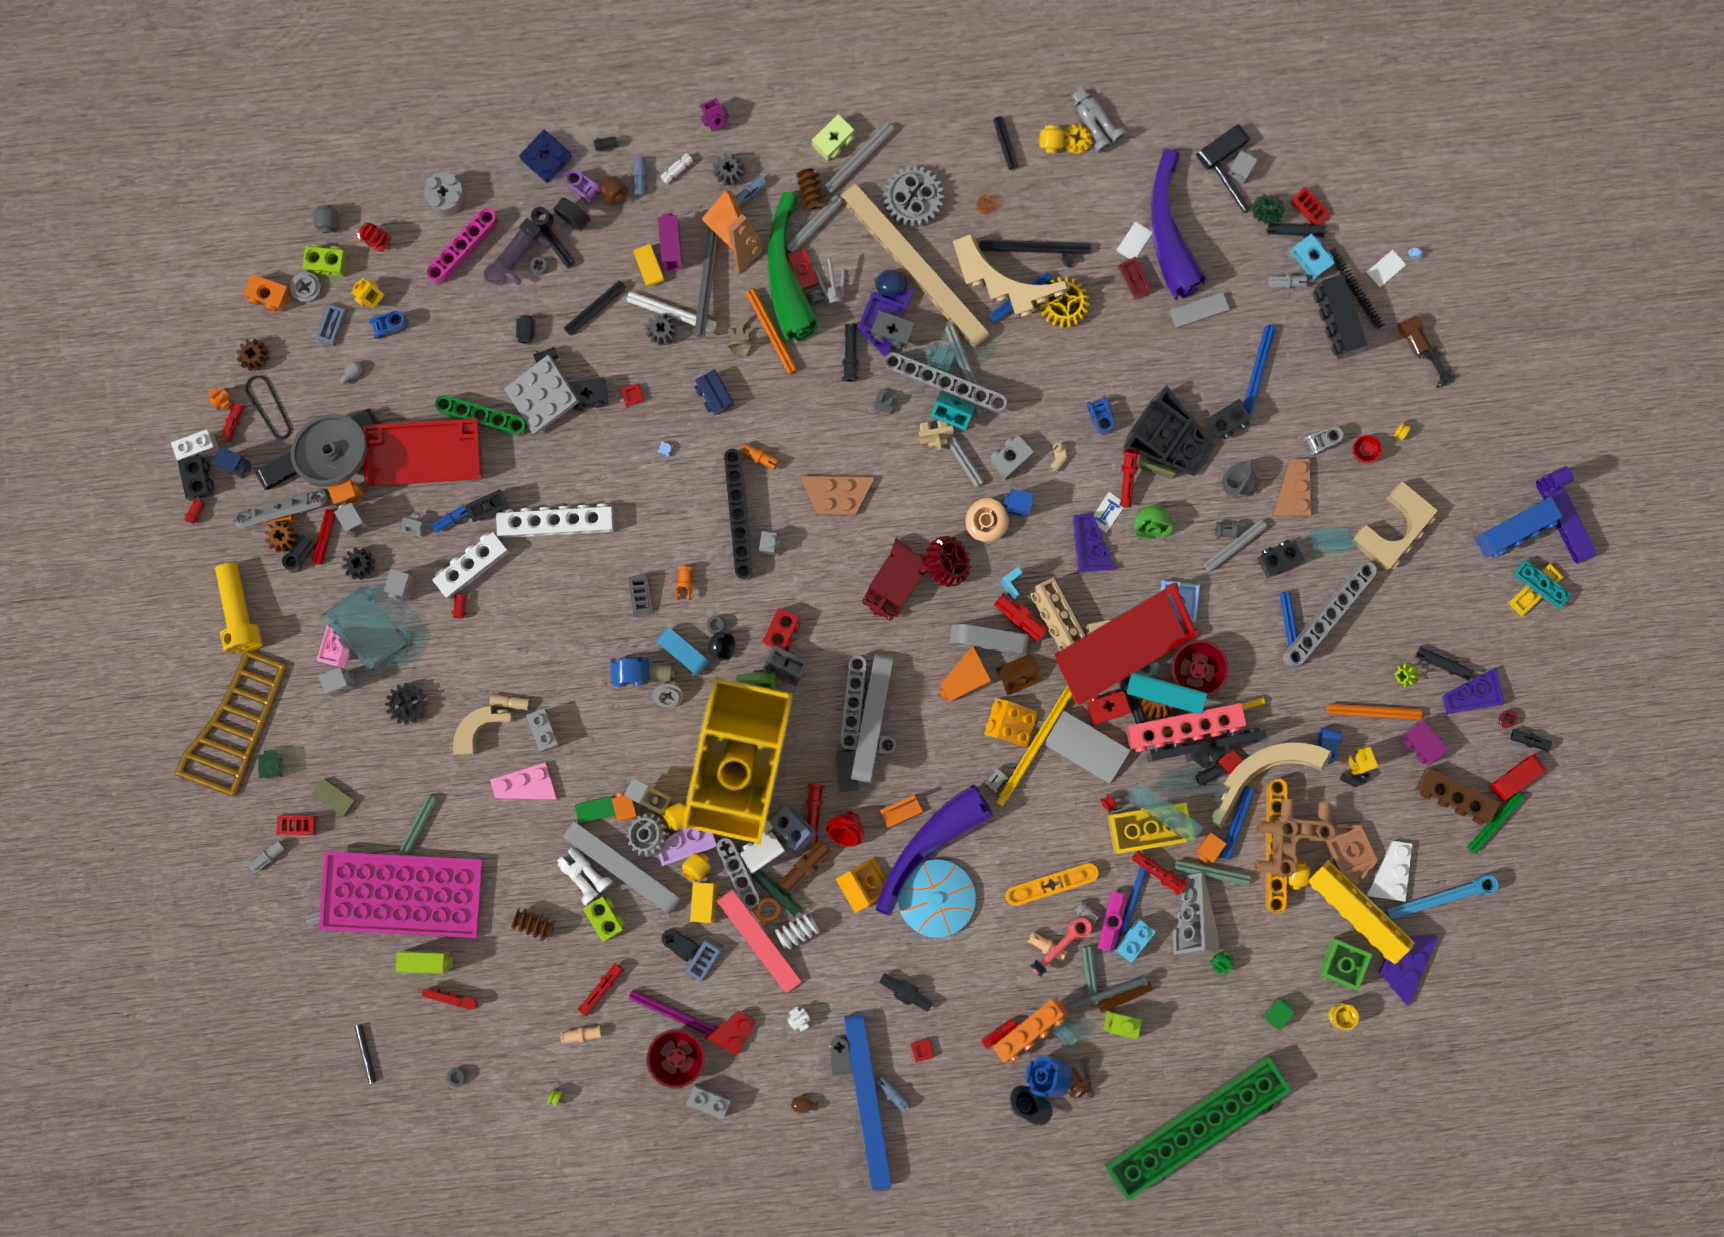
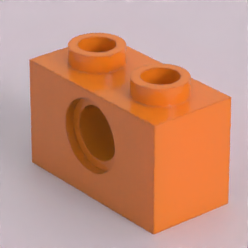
M251 274L243 295L248 299L247 302L259 306L260 303L272 312L277 310L283 312L291 291L287 286ZM266 291H270V296L263 298V294Z
M351 479L339 485L327 487L332 501L337 507L346 502L356 505L364 501L362 498L364 491L361 485H358L356 481L354 482Z

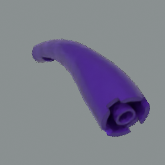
M1164 149L1153 186L1151 223L1156 255L1163 277L1175 300H1178V296L1185 299L1198 292V286L1202 283L1206 285L1208 279L1171 216L1168 187L1171 173L1176 170L1180 154L1172 149Z
M975 784L947 801L910 840L895 862L884 884L875 908L876 911L891 916L905 882L924 859L950 841L994 818L987 801L984 800L981 794H978L980 790Z

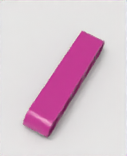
M489 208L482 209L429 265L427 275L434 284H443L496 228L498 218L493 210ZM492 216L493 218L490 222H484L485 217ZM473 230H480L477 236H471ZM461 243L467 244L464 250L458 249ZM448 257H454L452 263H445ZM435 271H441L439 277H433Z

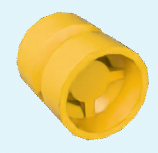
M1336 1003L1329 1009L1328 1019L1334 1027L1351 1030L1358 1024L1359 1014L1353 1006Z

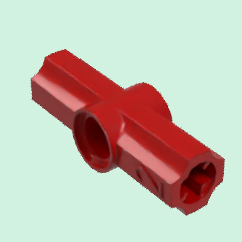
M1003 593L994 603V606L1006 615L1013 625L1020 630L1023 629L1037 642L1048 630L1046 626L1033 617L1031 611L1025 606L1019 605L1006 593Z

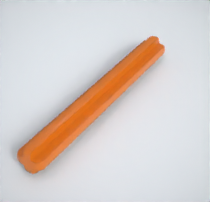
M750 289L746 292L747 297L787 373L795 372L797 367L756 289Z
M1327 704L1326 713L1332 715L1422 719L1421 709Z

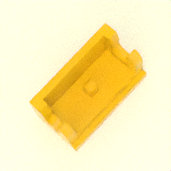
M1370 747L1357 750L1355 757L1357 763L1353 761L1351 755L1348 756V762L1352 769L1350 771L1351 775L1361 774L1378 767Z
M693 882L690 922L716 923L719 884Z

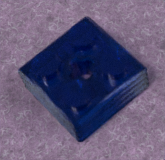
M544 129L520 153L519 157L540 178L549 183L569 162L572 155L569 150ZM548 153L549 158H548V159H547L546 157L543 158L542 155Z

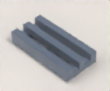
M328 303L315 339L335 346L347 310ZM333 309L334 313L329 323L325 337H322L329 316ZM341 312L340 315H339L338 321H337V323H336L335 329H334V331H333L332 337H331V339H329V338H330V335H331V332H332V330H333L334 324H335V322H336L338 313Z

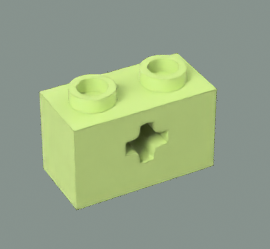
M838 114L812 139V146L827 161L831 158L834 159L839 155L840 149L844 145L848 146L853 141L854 129Z

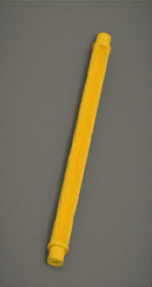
M1068 685L1002 792L999 793L996 801L998 805L1003 807L1006 801H1009L1010 795L1072 697Z

